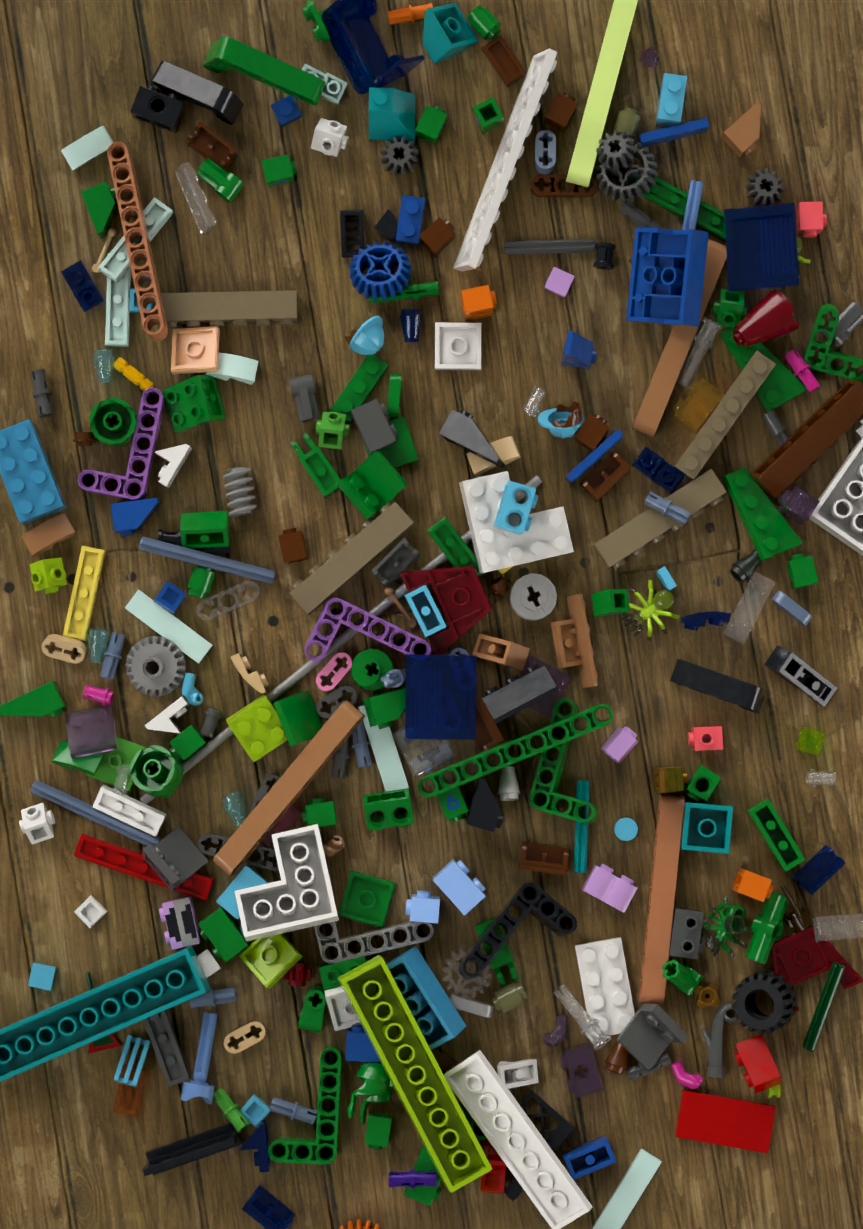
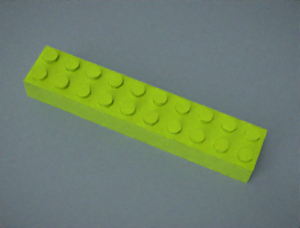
M378 955L339 976L337 979L447 1190L452 1193L493 1170L383 957Z

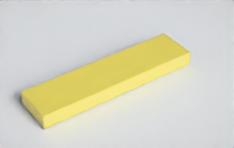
M87 546L81 547L63 632L65 637L87 641L105 550Z

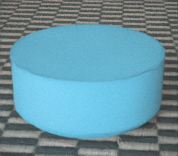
M624 817L616 821L614 833L620 840L630 841L637 835L638 827L634 820Z

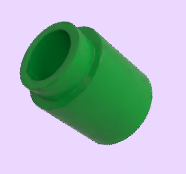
M478 5L467 17L470 20V25L484 40L489 38L493 40L501 32V23L486 7L483 8L481 5Z
M203 566L193 567L187 586L189 588L188 594L206 599L207 594H210L216 573L212 572L211 568Z

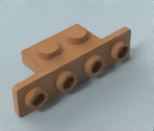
M582 594L568 596L570 620L551 622L558 669L578 666L582 688L597 686L598 674L594 666V650L590 642V627L587 623L585 612L586 603L583 600Z

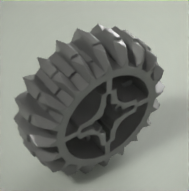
M639 142L635 145L637 152L632 155L634 158L642 161L645 168H640L639 165H634L633 162L627 161V169L620 165L618 172L615 171L614 166L608 170L605 167V163L599 162L600 166H596L595 170L598 173L596 180L600 182L598 186L600 190H604L606 197L611 195L613 201L620 197L622 203H625L627 198L633 203L635 196L638 195L642 199V192L650 194L648 186H655L653 178L658 177V172L655 170L658 168L657 162L654 161V155L652 153L649 154V149L647 147L642 148ZM609 176L620 179L621 186L613 184L609 180Z

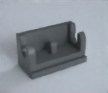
M404 538L371 572L386 587H391L401 577L400 573L407 571L421 555Z

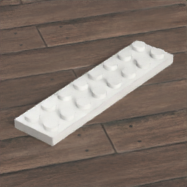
M481 1050L444 1074L451 1089L552 1229H561L591 1210L593 1206Z

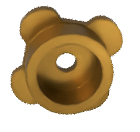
M710 983L704 987L698 985L695 993L698 995V1007L703 1009L706 1006L719 1005L720 999L716 992L718 990L716 984Z

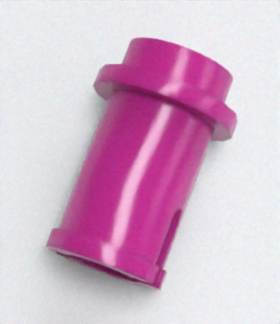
M87 684L83 691V699L100 702L103 706L112 704L114 692L110 691V688L105 690Z

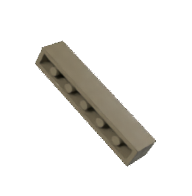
M297 290L161 293L168 328H177L179 324H187L188 328L201 327L200 324L224 327L226 323H233L234 327H245L247 323H256V326H270V323L279 322L280 326H292L293 322H298Z
M758 351L753 354L674 466L691 479H695L776 365L773 361Z
M711 468L665 499L668 501L671 499L673 504L688 511L691 518L695 519L704 513L702 508L706 505L711 504L713 507L724 500L722 495L727 491ZM649 508L595 543L593 548L607 569L612 566L614 569H617L626 563L624 558L630 554L636 557L646 550L644 545L651 541L653 544H656L665 538L663 533L669 529H672L674 532L685 524H681L666 515L663 517L661 516L662 513Z
M388 502L379 510L381 515L375 520L372 517L361 526L363 530L359 534L352 533L343 541L346 544L340 550L337 548L332 550L326 556L328 560L323 565L316 564L308 571L310 574L308 578L304 581L300 578L291 586L292 591L290 595L308 615L314 612L414 525V522L396 502L392 505Z

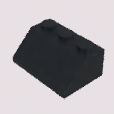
M536 664L526 670L527 675L519 679L518 675H515L505 681L507 686L501 689L495 686L484 692L486 697L482 699L495 724L559 690L545 665L539 667Z
M480 777L478 778L465 822L468 825L494 832L495 828L500 829L504 815L500 813L501 809L484 778Z

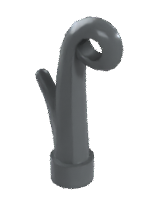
M727 1002L719 1007L714 1016L711 1036L707 1029H701L708 1052L707 1077L725 1078L724 1021L733 1024L741 1019L740 1017L736 1019L735 1016L729 1018L725 1014L729 1009H732L734 1002Z

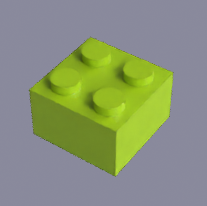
M265 694L226 719L228 726L253 763L288 740L276 709Z

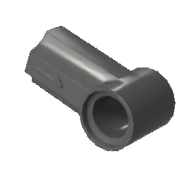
M852 302L839 316L831 342L836 349L848 339L855 327L863 321V308L859 304ZM821 332V333H820L822 336H824L826 339H828V334H827V333H825V332Z
M312 374L289 378L300 422L319 419Z

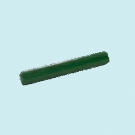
M832 963L803 1043V1048L813 1052L816 1048L845 967L840 963Z

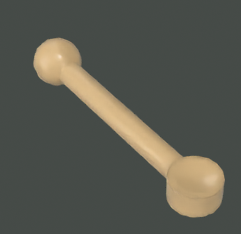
M110 228L108 230V238L97 264L92 266L93 272L100 273L98 267L105 257L112 238L117 234L116 229Z

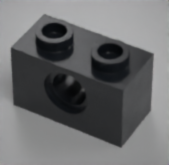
M140 86L130 112L133 118L176 133L186 107L184 102L181 101L182 98L177 95L169 94L166 96L161 94L160 90L155 87L147 86V88ZM158 103L165 105L164 109L160 112L153 110L154 106Z

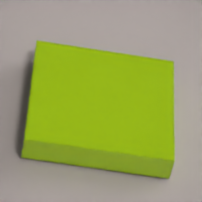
M282 933L254 940L239 957L262 984L270 990L303 956Z

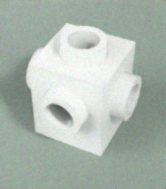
M321 118L314 131L311 149L320 151L325 155L337 157L341 149L345 150L349 136L345 135L347 126L334 120L330 121Z
M44 803L21 810L22 820L19 821L20 828L23 834L26 833L32 845L54 837L52 824L55 823V818L51 810L47 811Z

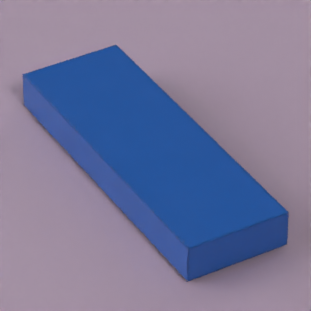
M707 118L642 133L639 136L638 142L644 148L707 132L709 123Z
M616 430L567 474L565 479L570 484H573L622 440L623 434Z

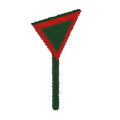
M87 972V983L89 990L93 989L90 972ZM111 1033L91 1042L88 1054L122 1045Z

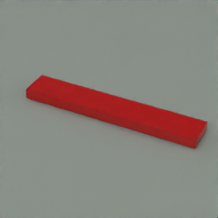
M81 834L74 853L75 857L170 889L146 862L141 853ZM196 872L174 891L207 901L214 878Z

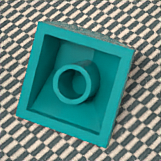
M456 2L428 8L425 11L423 46L434 64L449 60L479 42Z
M369 87V140L393 141V137L396 136L397 141H401V138L404 136L406 141H415L416 95L394 88Z

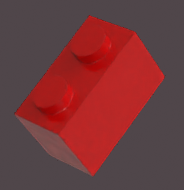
M762 1034L735 1044L737 1052L734 1053V1057L738 1066L744 1067L746 1074L743 1075L748 1088L753 1087L755 1094L782 1083L780 1073Z

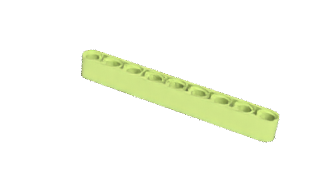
M614 0L566 182L584 187L589 186L597 156L596 149L599 148V139L602 138L638 0Z

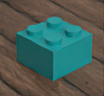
M684 802L680 849L729 854L733 807Z

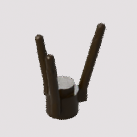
M798 882L794 883L801 904L800 908H797L785 885L782 884L780 888L793 909L789 913L790 918L784 913L782 919L789 928L794 927L796 932L803 931L812 925L813 922L810 919L811 913L806 906Z

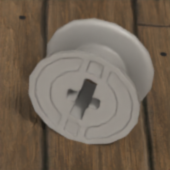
M532 573L524 575L515 582L511 589L510 603L512 609L525 620L536 621L543 619L552 612L556 605L557 593L555 586L550 579L541 574ZM528 588H531L534 594H539L537 598L539 607H535L533 601L529 602L527 600L530 596Z

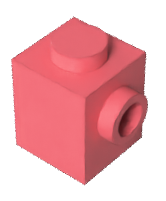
M799 202L796 206L797 234H803L804 238L817 237V234H820L823 227L827 225V214L823 213V202Z
M722 726L691 727L692 732H688V745L692 746L693 751L723 750Z

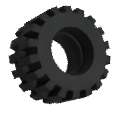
M762 971L743 979L741 984L736 986L735 990L737 992L732 996V999L736 1000V1002L732 1004V1009L737 1010V1013L734 1015L736 1019L741 1018L740 1024L743 1027L749 1026L748 1031L753 1032L757 1030V1034L765 1032L768 1034L780 1029L792 1020L790 1017L794 1016L796 1012L793 1007L797 1006V1000H793L796 992H791L790 987L792 984L790 982L785 983L784 976L780 975L777 977L776 972L767 973V971ZM758 989L764 990L771 995L774 1001L772 1015H766L757 1008L755 995Z

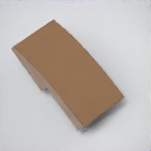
M62 513L21 536V539L31 557H34L52 549L54 544L74 536L75 531L65 513Z

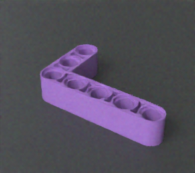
M148 388L143 392L126 476L95 470H84L78 476V484L83 490L89 493L130 501L143 500L145 498L165 406L164 395L159 389ZM152 394L159 395V402L155 405L148 403V398ZM149 416L154 417V425L150 428L144 427V419ZM143 439L150 441V446L147 450L139 449V443ZM137 462L145 463V470L142 473L134 471V466ZM93 475L95 483L91 487H86L84 484L85 478ZM110 480H117L118 487L115 491L107 490V483ZM134 484L140 485V493L136 496H131L129 493L130 487Z
M338 597L328 599L304 647L308 659L311 661L322 660L342 623L416 660H425L431 652L429 643L424 639ZM333 602H340L342 604V611L339 614H332L329 608ZM355 612H360L363 615V621L358 625L352 624L350 619L351 615ZM377 622L384 625V631L380 635L372 633V626ZM323 623L331 624V633L328 635L320 634V625ZM396 633H403L405 636V640L401 645L393 643L392 639ZM418 643L425 645L426 649L422 655L414 654V646ZM319 644L322 651L318 656L309 654V647L311 645Z

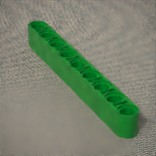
M607 703L596 704L428 773L419 781L418 791L423 797L436 796L597 730L612 721L613 709ZM601 708L608 710L609 718L606 720L598 719L596 716L597 710ZM579 717L586 719L587 727L578 729L574 724L575 719ZM557 726L564 728L566 735L563 738H556L552 732L553 728ZM533 736H541L544 744L541 747L533 746L531 743ZM513 744L519 745L522 749V754L513 756L509 751V747ZM491 753L497 754L500 757V763L497 765L489 763L488 755ZM469 762L476 763L478 772L474 774L469 773L466 769V764ZM447 771H452L456 774L457 780L451 783L445 779ZM425 780L433 781L435 790H425L423 782Z

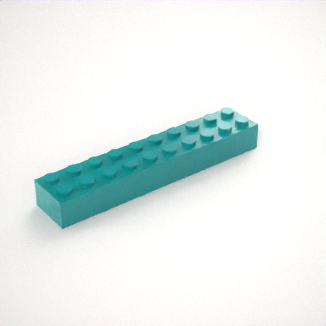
M189 946L1 1028L0 1082L209 991L211 988L193 946Z

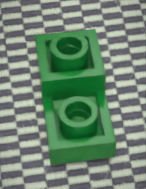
M61 741L51 762L71 771L75 768L95 776L104 758V753L80 744Z

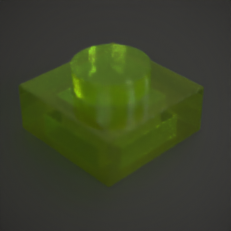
M802 726L795 749L819 756L825 733Z

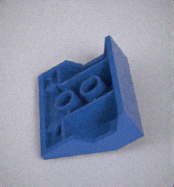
M635 228L626 321L699 327L709 232L694 229Z

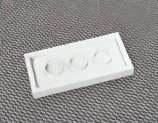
M621 937L575 945L591 1039L620 1034L635 1015Z

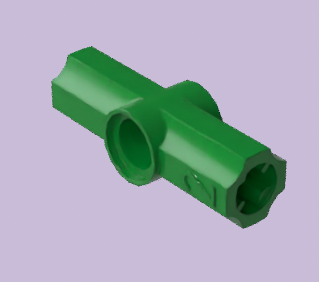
M772 891L769 899H766L762 912L753 921V936L745 957L766 964L773 942L779 939L783 930V923L781 921L789 903L784 895Z

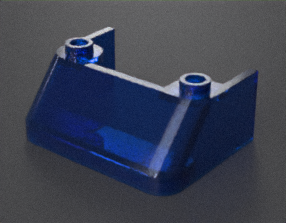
M337 0L324 11L322 21L329 34L332 46L357 93L366 94L369 93V87L381 88L396 81L425 60L423 55L406 59L399 54L388 57L370 21V18L377 10L376 0Z

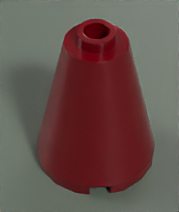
M777 289L769 292L733 328L732 338L738 346L742 345L746 348L794 332L799 328V319L794 321L792 314L796 313L795 309L782 292L776 294Z

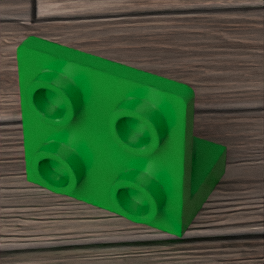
M197 375L163 389L174 433L183 432L206 422H220L226 419L215 377Z
M376 450L354 472L343 478L337 485L368 520L407 486V483L382 453Z

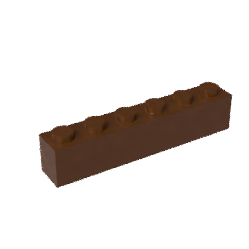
M849 379L786 442H783L750 474L767 495L774 498L783 495L794 480H798L803 476L806 468L816 463L827 448L833 447L843 433L848 432L854 427V422L863 416V385L859 381Z

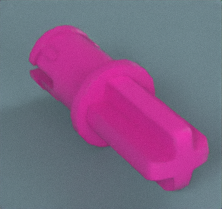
M797 349L789 351L784 358L795 372L794 376L801 379L809 392L816 391L820 384L809 370L811 368L810 364H806Z

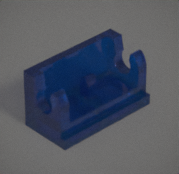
M824 845L792 877L808 894L813 895L846 862L838 857L831 847Z
M260 1184L242 1206V1210L265 1229H287L296 1215Z

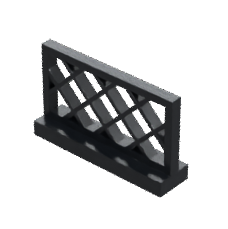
M532 1090L520 1106L522 1109L524 1108V1112L527 1114V1103L532 1097L540 1104L541 1114H530L527 1116L541 1117L542 1131H539V1133L542 1134L547 1144L555 1153L576 1127ZM543 1107L550 1113H544ZM544 1116H554L561 1123L555 1130H545ZM545 1133H552L546 1140ZM512 1174L513 1180L507 1187L505 1186L504 1193L512 1201H515L524 1189Z
M229 1122L146 1151L145 1154L148 1162L142 1170L144 1176L156 1175L242 1145L243 1142L240 1133Z

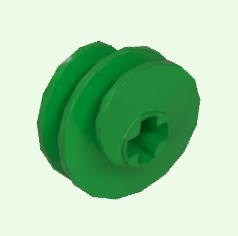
M378 649L363 650L354 658L351 667L354 681L361 688L370 691L384 688V682L381 681V677L386 676L390 670H393L391 659L386 653ZM372 663L377 664L378 674L369 676V671L366 667L368 665L372 666Z

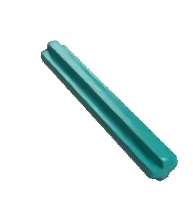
M577 781L576 799L589 802V781ZM585 806L582 809L581 814L584 819L588 818L589 806ZM575 821L574 872L585 873L587 871L588 823Z

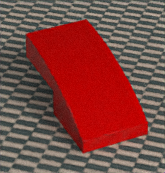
M484 1141L483 1152L493 1170L481 1176L480 1191L504 1194L507 1166L491 1143Z

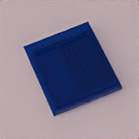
M794 203L725 209L729 291L798 286L799 268Z
M406 654L405 739L439 741L476 740V655Z

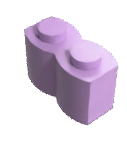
M618 727L600 749L616 763L620 764L638 743L635 739L638 735L628 727Z
M601 864L600 867L594 865L581 890L625 913L637 890V887L633 886L635 881L624 875L621 878L616 877L612 874L614 870L604 864Z

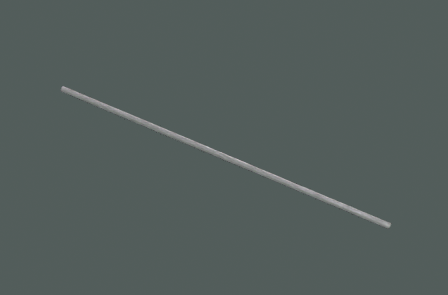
M536 475L525 485L536 488L542 481ZM517 491L515 493L517 503L526 496L524 492ZM470 530L461 536L466 544L472 540ZM442 552L421 570L437 569L448 559ZM402 584L393 592L398 600L408 592L405 584ZM388 596L370 610L369 613L379 616L394 602ZM363 617L354 624H360L363 621ZM351 627L332 641L322 660H309L266 696L271 703L359 631ZM229 726L182 764L184 768L183 775L234 734ZM146 793L140 800L147 805L155 797Z

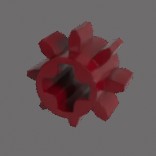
M298 961L283 976V979H288L289 986L305 987L306 981H311L312 969L307 968V962Z

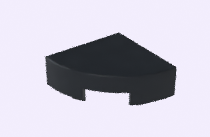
M388 209L374 229L393 242L397 234V221L393 213Z

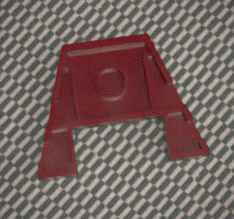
M474 565L404 571L400 573L408 593L424 585H432L450 625V628L428 637L436 656H440L492 609Z
M814 925L773 942L771 948L773 972L777 973V977L780 975L784 976L785 983L790 982L792 986L831 969L833 962L840 963L845 967L840 980L844 990L863 982L862 977ZM798 1006L793 1007L794 1010H799Z

